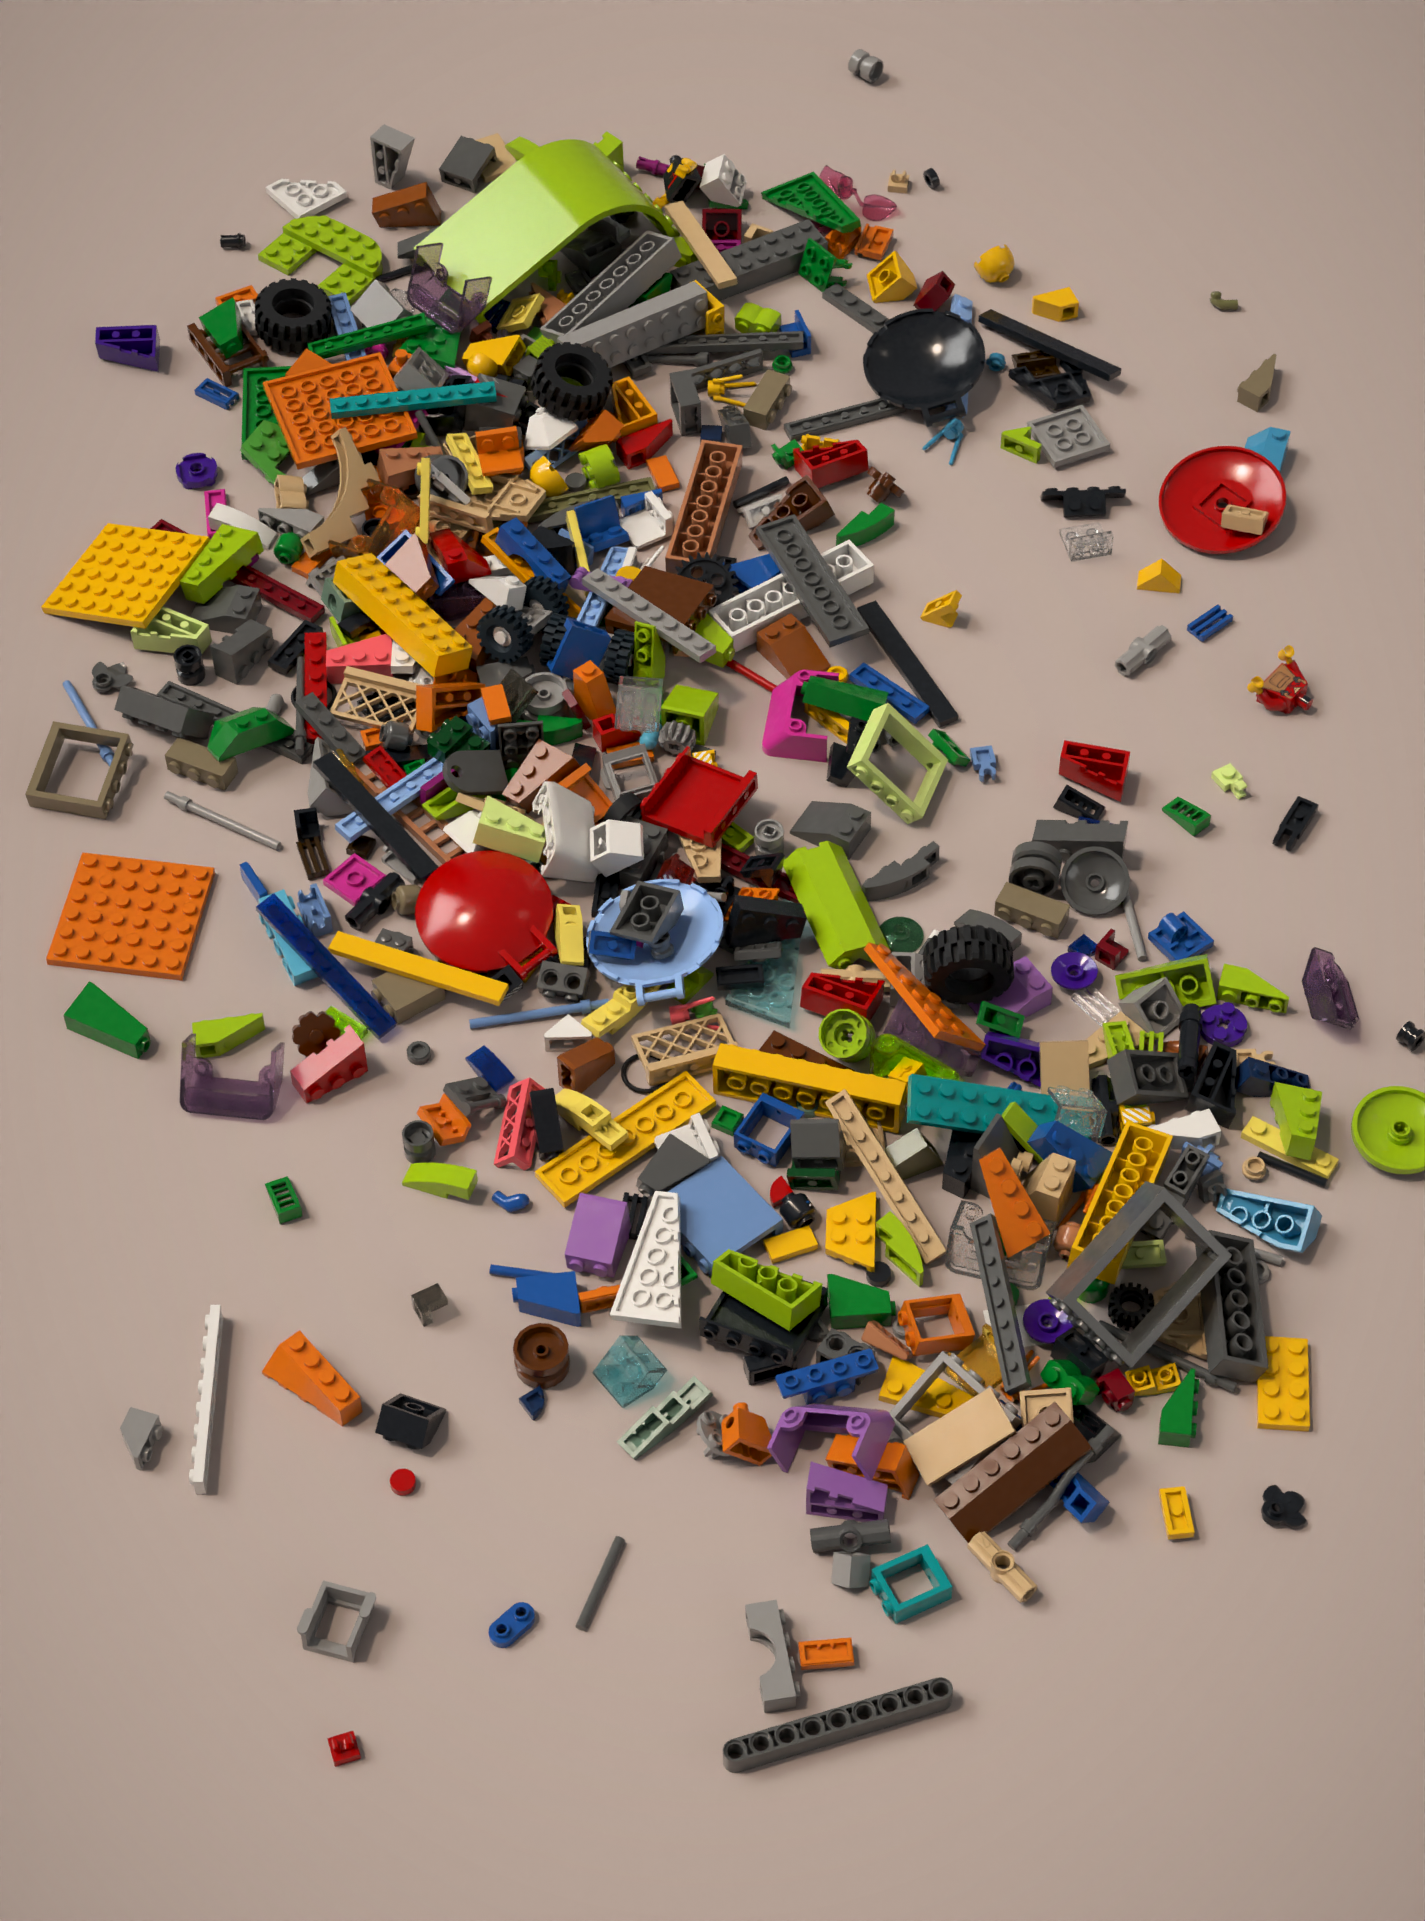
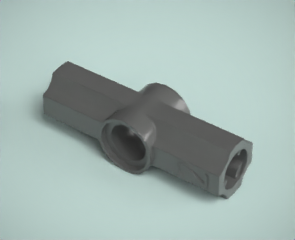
M888 1519L859 1523L855 1520H846L841 1525L810 1529L813 1553L839 1549L854 1552L863 1546L891 1543ZM848 1533H853L856 1535V1537L850 1539L845 1537L844 1535Z

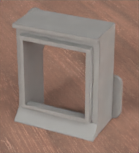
M645 743L602 755L603 769H601L600 775L605 788L611 789L615 801L620 796L629 792L634 793L642 801L651 793L654 784L659 782L649 759ZM641 757L651 784L621 792L611 765Z
M323 1581L312 1608L304 1610L297 1627V1632L301 1634L303 1649L354 1662L355 1652L371 1612L375 1608L376 1594ZM328 1603L359 1611L347 1645L315 1637Z

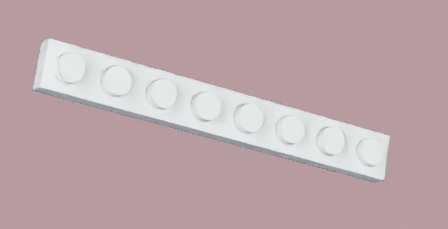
M210 1305V1314L205 1315V1329L208 1330V1334L203 1336V1351H206L205 1358H201L200 1368L201 1373L204 1374L203 1380L198 1382V1393L201 1395V1402L196 1403V1416L199 1417V1423L194 1424V1439H197L196 1446H192L191 1451L192 1462L195 1463L194 1469L189 1471V1483L194 1485L196 1494H206L223 1329L221 1305Z

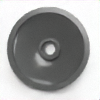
M1097 846L1083 848L1071 855L1063 866L1060 878L1061 890L1066 901L1077 911L1088 915H1101L1117 908L1125 899L1130 883L1127 866L1121 857L1107 848ZM1092 880H1098L1099 886L1093 887L1090 883Z

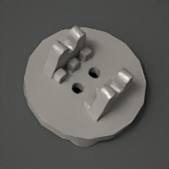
M706 1410L698 1417L697 1434L701 1436L708 1446L703 1451L705 1457L710 1455L712 1458H716L719 1455L724 1457L731 1456L724 1453L722 1449L721 1423L728 1416L727 1414L722 1416L717 1412Z

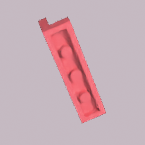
M530 1077L509 1086L494 1165L498 1168L509 1163H514L522 1170L531 1168L536 1138L529 1107V1092L545 1088Z

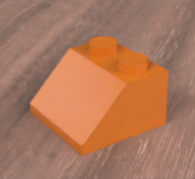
M604 409L588 421L568 450L571 452L587 451L604 444L609 446L612 442L615 443L621 436L620 430L624 425Z

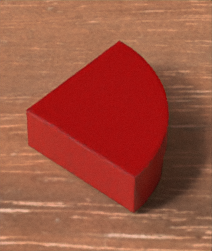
M782 1176L778 1177L770 1188V1202L773 1208L782 1204V1199L787 1194L793 1192Z

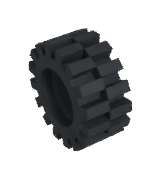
M1129 1282L1128 1287L1125 1286V1283L1120 1284V1289L1115 1287L1114 1291L1110 1294L1108 1315L1111 1317L1112 1323L1117 1322V1327L1120 1329L1124 1325L1126 1331H1129L1130 1327H1133L1134 1330L1154 1308L1152 1293L1148 1294L1149 1289L1145 1287L1142 1290L1139 1283H1137L1136 1287H1133V1282ZM1132 1301L1139 1304L1141 1309L1137 1312H1129L1124 1310L1121 1305L1124 1302Z

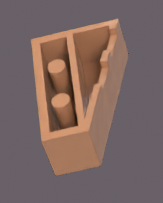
M441 446L379 449L377 470L385 495H389L392 490L399 488L406 490L409 485L415 484L414 474L417 462H420L421 458H425L428 455H443Z

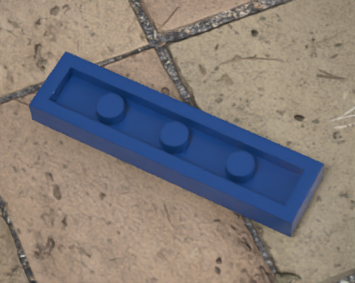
M864 662L849 674V680L858 686L889 692L886 703H889L913 724H916L929 713L930 706Z

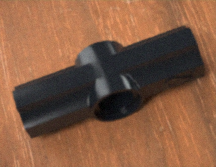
M390 872L374 888L370 886L363 891L360 901L345 915V920L349 923L350 927L355 930L361 929L376 914L382 915L386 912L390 905L392 893L396 891L398 886L405 885V881L399 874Z
M1098 1075L1092 1079L1091 1083L1093 1095L1092 1118L1096 1122L1098 1143L1103 1146H1112L1119 1140L1117 1125L1118 1105L1114 1098L1111 1078L1107 1075Z

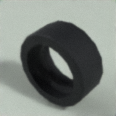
M632 792L625 793L609 807L604 821L617 820L626 822V816L641 820L642 811L640 804L642 801Z

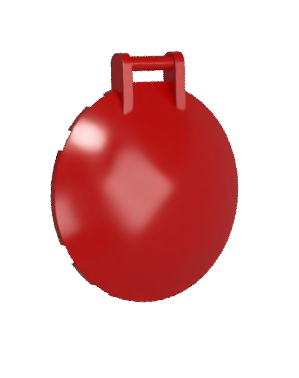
M475 851L462 854L439 866L427 878L419 892L415 906V920L420 938L426 948L437 959L449 966L467 969L473 973H488V970L503 969L509 964L523 981L528 977L529 972L542 963V960L545 961L549 957L553 958L558 954L556 947L546 938L554 913L553 899L549 886L537 869L517 856L500 851ZM539 949H543V951H541L538 955H536L526 964H524L523 966L520 965L522 962H524L527 958H529Z

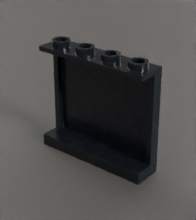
M822 1286L820 1306L790 1331L722 1291L706 1318L700 1316L699 1336L751 1353L754 1356L765 1355L777 1364L784 1363L785 1366L792 1367L795 1357H798L828 1305V1288Z

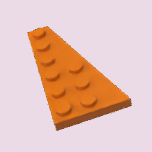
M870 942L866 945L864 951L934 1038L981 1052L986 1044L941 1002L942 1000L938 995L931 992L891 954L888 947L883 944L876 945Z

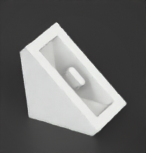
M568 1014L544 1034L545 1051H569L592 1040V1032Z

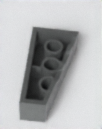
M1037 820L1032 841L1045 842L1054 846L1060 852L1062 861H1067L1071 855L1083 848L1094 846L1107 848L1115 852L1123 860L1128 821H1120V824H1110V821L1100 820V824H1087V820H1078L1075 823H1068L1066 820Z

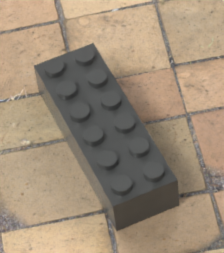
M1209 1230L1208 1232L1232 1256L1200 1291L1209 1374L1254 1383L1269 1369L1254 1240ZM1195 1245L1196 1257L1198 1258L1203 1251Z

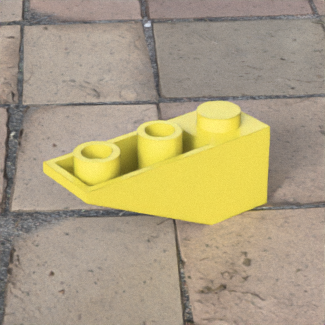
M557 904L553 931L560 963L584 966L583 921L580 905Z

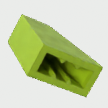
M706 614L705 619L701 620L697 625L695 632L716 646V653L705 661L724 668L726 663L731 661L735 655V649H733L734 639Z

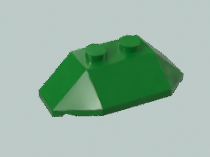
M251 707L215 721L208 743V751L220 762L293 735L295 729L284 718L268 709Z

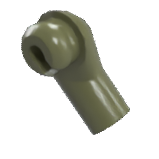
M1220 291L1211 292L1210 302L1220 310L1238 309V300H1224L1221 298L1222 294Z

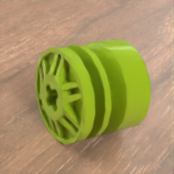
M837 1009L830 1012L822 1020L819 1027L818 1038L822 1048L829 1055L847 1063H856L865 1059L872 1052L876 1044V1033L873 1025L867 1018L850 1009ZM849 1033L853 1034V1035L851 1036V1038H852V1041H851V1042L847 1041L848 1038H849V1036H848Z

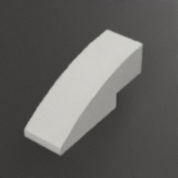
M216 503L208 516L210 529L218 530L222 524L258 532L263 548L269 550L277 537V533L259 520L220 503Z

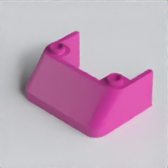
M800 670L773 689L762 740V750L766 755L827 762L828 736L806 734V724L800 719L790 717L794 696H804L800 694L804 681L808 682L810 676L839 681V673Z

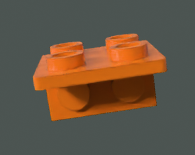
M516 426L475 432L477 453L483 476L516 473L524 470Z

